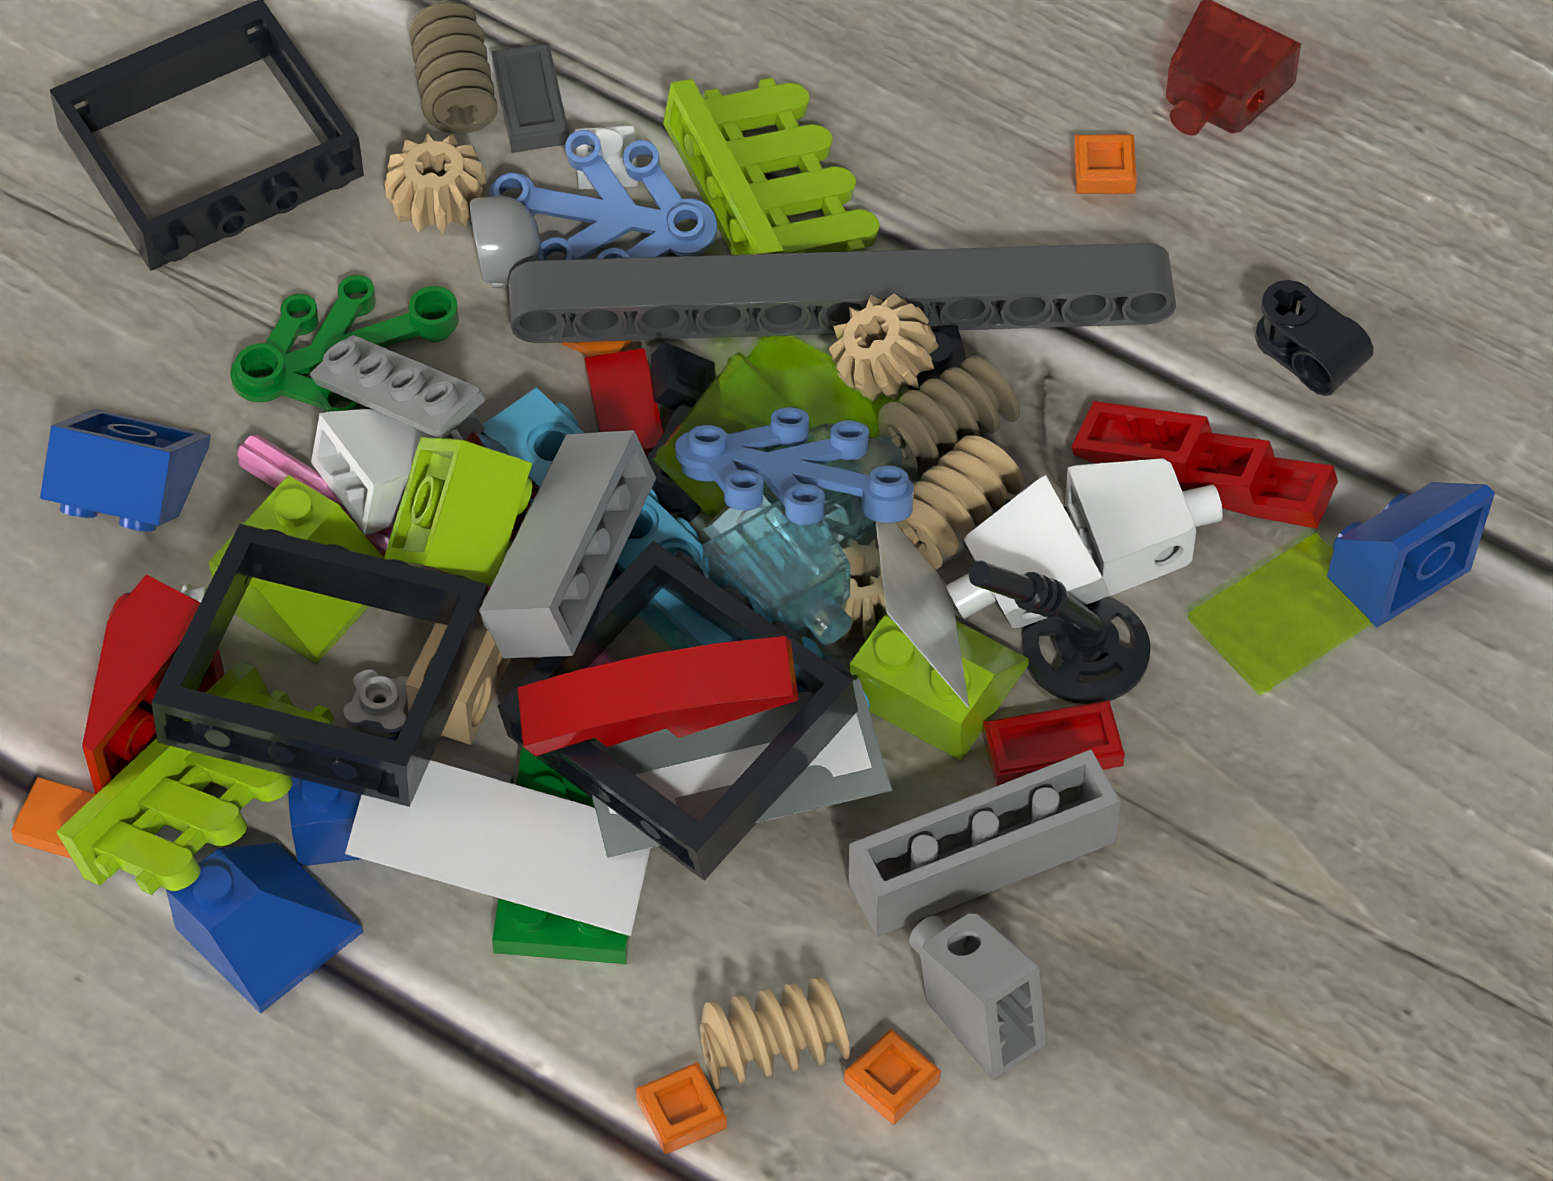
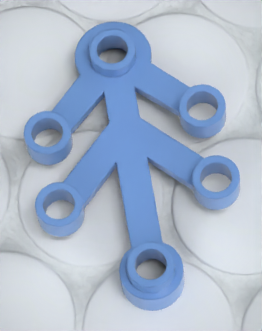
M579 130L572 133L566 140L565 151L569 164L574 169L583 172L601 199L536 188L527 176L520 173L501 175L492 183L488 193V197L502 196L509 189L519 188L522 190V194L516 200L521 202L533 217L535 214H542L592 223V225L567 240L552 237L543 241L540 244L538 261H546L547 256L553 252L565 253L567 255L565 260L585 259L630 231L651 235L626 252L619 248L606 249L599 254L597 259L664 257L669 253L681 257L698 256L713 244L717 235V221L712 209L700 200L681 198L660 168V157L656 146L645 140H638L629 144L623 153V161L628 176L635 181L643 182L659 209L635 205L603 159L602 147L598 136L589 130ZM581 145H590L594 148V151L586 157H579L574 154L575 149ZM639 155H647L652 158L651 163L645 167H636L632 164V161ZM693 219L697 222L696 227L688 232H683L676 228L678 222L682 220Z
M786 407L772 413L771 425L731 434L726 433L717 426L701 425L680 436L675 444V456L681 463L683 473L694 480L715 481L724 492L726 505L736 510L747 511L760 507L763 503L765 482L785 506L786 518L796 524L809 525L823 519L825 493L819 487L862 497L861 509L863 514L877 522H900L910 517L913 512L914 485L908 479V474L903 469L895 466H880L873 469L869 475L820 464L838 459L856 460L868 453L869 429L860 422H838L831 427L830 439L803 444L808 440L809 416L801 409ZM776 445L793 446L770 452L759 451L760 449Z

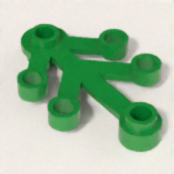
M352 275L340 282L338 286L339 297L312 344L290 352L297 337L313 332L319 323L315 300L305 294L291 295L282 302L280 308L281 317L266 343L250 345L237 355L230 372L232 386L239 396L252 402H269L283 395L322 408L323 413L360 410L359 403L318 386L313 379L302 375L312 372L323 361L325 353L333 345L346 340L352 335L381 347H387L417 336H421L430 342L443 341L458 326L457 299L450 290L444 287H424L415 292L411 297L409 313L349 332L355 319L370 313L376 304L372 281L362 275ZM354 293L365 294V296L359 299L349 298ZM296 312L308 313L306 316L301 318H295L291 316ZM267 375L266 377L256 378L258 376ZM339 401H346L350 403L348 406L344 408H335L332 406L334 403Z

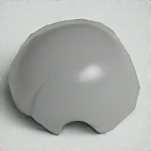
M492 196L471 200L470 213L484 282L491 283L493 288L508 287L510 273L513 269L525 262L538 261L541 237L537 222L521 202L511 197Z

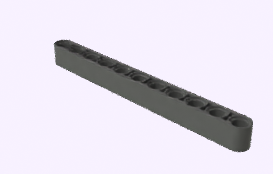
M1151 243L546 260L525 262L513 269L509 277L511 329L517 338L531 343L836 334L833 326L846 324L851 319L849 307L861 311L866 308L870 295L884 302L894 293L908 304L912 303L915 308L919 307L929 319L928 324L931 330L957 325L959 330L1148 325L1166 320L1176 309L1169 253L1164 247Z

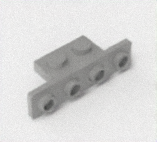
M355 335L333 345L325 353L323 361L310 373V376L318 386L437 438L444 439L449 437L471 443L485 429L473 412L486 399L479 387Z

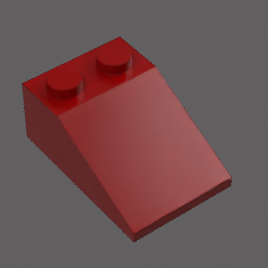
M147 574L131 593H124L118 598L110 612L106 625L82 743L95 795L157 738L151 702L201 603ZM219 647L197 691L205 693L225 675Z

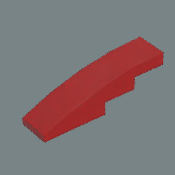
M1093 401L1071 446L1075 456L1094 464L1165 459L1172 464L1182 491L1213 484L1219 493L1222 509L1256 518L1318 529L1338 483L1334 465L1275 457L1270 441L1212 433L1207 416Z
M786 636L714 643L647 654L576 670L517 687L523 747L535 756L592 738H596L603 745L609 747L663 729H668L677 738H681L799 700L792 645Z

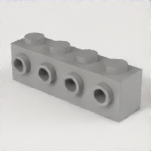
M634 430L566 434L553 462L548 467L544 481L532 505L529 506L526 517L510 549L506 552L499 572L489 592L485 595L479 610L483 624L490 631L503 658L573 656L656 480V476Z
M1089 750L850 843L849 886L875 936L878 937L1116 843L1121 800L1092 750Z

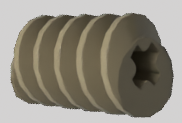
M455 2L438 3L422 9L412 20L409 36L420 98L422 99L423 115L430 125L441 131L456 134L470 133L484 128L495 119L498 107L497 100L494 98V84L490 79L491 69L490 64L487 62V48L484 45L483 29L475 22L477 18L473 8Z
M969 356L964 359L959 368H948L940 375L939 379L925 381L919 391L910 390L904 393L899 399V403L888 402L879 410V431L884 447L892 460L910 477H917L918 466L916 457L928 468L937 466L939 453L936 446L946 454L949 451H953L955 444L959 441L956 434L961 439L966 436L980 437L977 423L987 433L993 434L1000 428L998 413L1006 421L1014 422L1020 417V407L1013 390L999 370L989 361L979 356Z

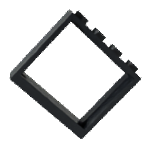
M263 0L251 2L50 89L59 131L150 271L170 262L182 260L192 252L221 239L236 236L248 227L277 214L287 213L306 201L331 190L343 188L351 181L364 176L358 135ZM255 27V32L247 34V30ZM263 59L321 144L148 220L92 133ZM85 101V106L75 109L74 105Z
M239 524L151 702L158 743L410 807L487 632L479 611L482 601L487 594V584L472 581L462 575H447L411 566L397 559L386 560L349 551L336 544L325 545L288 536L278 530H264ZM252 577L447 625L396 741L197 691ZM386 770L393 771L394 774L388 773Z
M652 541L601 595L573 656L543 657L497 707L507 736L523 747L517 687L588 668L662 588L737 641L786 636L792 645L796 683L814 696L700 821L690 816L588 740L535 756L589 797L595 796L658 843L660 846L657 847L705 881L755 826V822L857 713L858 707L853 686V676L840 661L827 654L820 658L803 646V641L799 635L786 623L777 619L770 623L757 614L750 601L736 588L730 585H724L723 588H720L704 576L701 567L690 556L682 551H675L672 554L655 541Z

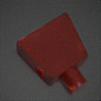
M1202 0L1169 65L1166 99L1170 104L1174 105L1169 114L1172 124L1177 130L1189 136L1197 135L1207 122L1229 133H1240L1295 84L1301 43L1212 0Z

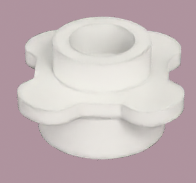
M374 670L359 672L353 679V685L356 689L353 699L344 706L343 711L346 721L350 725L360 726L366 732L375 735H386L401 730L407 718L405 683L408 677L400 676L396 679L378 676ZM379 697L386 700L383 703H374V700Z

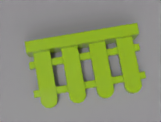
M772 77L759 80L758 89L722 96L719 89L716 88L704 91L703 97L693 78L671 82L663 125L704 203L714 212L717 228L731 255L865 251V248L872 246L876 241L880 227L878 218L867 210L845 211L843 204L848 203L853 197L856 185V178L853 173L843 167L823 169L819 163L827 159L830 154L833 141L832 134L823 126L815 124L799 126L796 121L806 115L810 100L808 91L799 84L784 83L777 85ZM775 124L779 130L745 138L741 132ZM798 166L802 172L767 180L764 173ZM822 209L825 214L823 217L790 223L787 218L790 215Z
M240 661L205 692L327 724H332L335 721L327 707L318 704L309 712L292 706L293 704L286 692L276 689L270 694L256 667ZM156 738L58 829L56 833L85 880L101 886L120 869L136 876L135 881L141 891L153 895L160 887L169 891H178L193 884L200 875L201 868L194 857L196 852L207 842L215 846H226L241 838L247 829V823L240 810L253 798L261 802H272L283 797L291 789L293 779L291 776L158 743ZM211 782L228 788L220 798L202 792ZM165 825L183 832L174 842L156 836Z

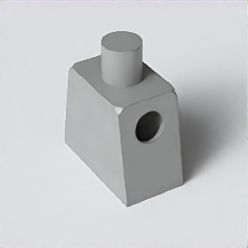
M967 914L950 926L940 917L930 916L922 920L913 929L909 943L921 957L925 995L930 1007L993 1080L1047 1045L1040 968L1032 959L978 914Z

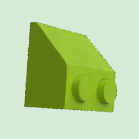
M420 437L384 559L401 560L411 566L447 575H462L472 581L484 583L491 587L504 561L505 554L513 543L510 537L516 517L525 511L532 494V480L528 478L532 463L464 440Z
M290 475L281 482L243 523V525L264 530H278L288 536L325 545H340L349 551L384 559L339 504ZM234 534L209 560L212 578ZM252 577L235 615L315 664H318L369 606Z
M888 614L884 615L850 662V673L853 676V680L860 679L863 691L869 700V712L962 761L981 734L983 722L991 720L1028 667L1029 659L956 620L969 703L968 708Z

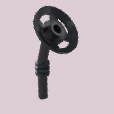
M983 560L977 561L971 566L969 581L972 585L1014 599L1019 608L1046 617V619L1026 626L1023 635L1022 654L1029 659L1027 670L1031 677L1051 695L1079 704L1111 701L1132 690L1144 676L1149 664L1151 651L1149 635L1141 619L1123 603L1113 598L1105 597L1082 605L1066 592L1062 582L1036 572H1027L1022 575ZM1119 617L1125 622L1134 639V650L1119 644V633L1111 620ZM1039 636H1055L1056 650L1064 660L1056 671L1050 667L1041 653ZM1115 666L1121 670L1118 674L1104 680L1093 682L1078 681L1079 675H1098L1111 670Z

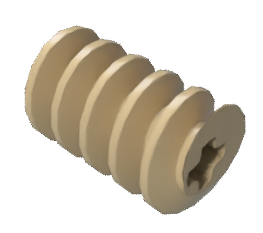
M966 436L955 444L953 451H949L939 459L937 466H933L923 473L920 482L917 481L913 484V512L907 519L895 523L936 570L942 566L943 559L940 554L945 556L954 555L959 550L958 539L964 541L965 537L976 528L975 524L980 525L992 516L991 509H1001L1005 504V499H1009L1008 494L1016 495L1023 490L1025 480L1022 471L1002 448L990 440L979 436Z
M822 977L811 978L808 984L807 998L796 983L785 984L782 990L781 1005L770 989H762L756 995L754 1010L743 995L732 996L728 1017L717 1001L706 1002L703 1008L702 1023H700L702 1051L710 1082L715 1089L720 1087L721 1069L723 1067H729L738 1083L741 1084L746 1082L749 1061L755 1060L767 1078L773 1075L774 1056L780 1054L792 1072L799 1070L800 1053L802 1049L808 1048L818 1066L825 1064L828 1043L834 1042L845 1060L849 1058V1039L843 1013L834 993Z

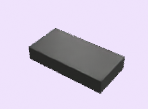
M549 43L491 51L493 69L511 153L565 145L569 137V129Z

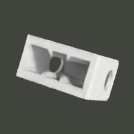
M373 409L320 413L311 460L312 465L365 535L394 526L420 437H437Z
M1165 459L1086 464L1068 467L1065 506L1068 507L1071 514L1070 519L1110 592V595L1107 597L1186 567L1193 559L1196 537L1195 527L1222 521V504L1216 487L1212 484L1182 491L1172 464Z
M1046 475L1027 487L972 530L964 539L976 562L983 560L1022 575L1027 572H1036L1051 579H1056L1062 582L1066 592L1082 605L1098 601L1110 595L1101 573ZM969 573L946 585L963 619L996 601L999 603L1012 628H1020L1046 619V617L1019 608L1014 599L972 585L969 581Z

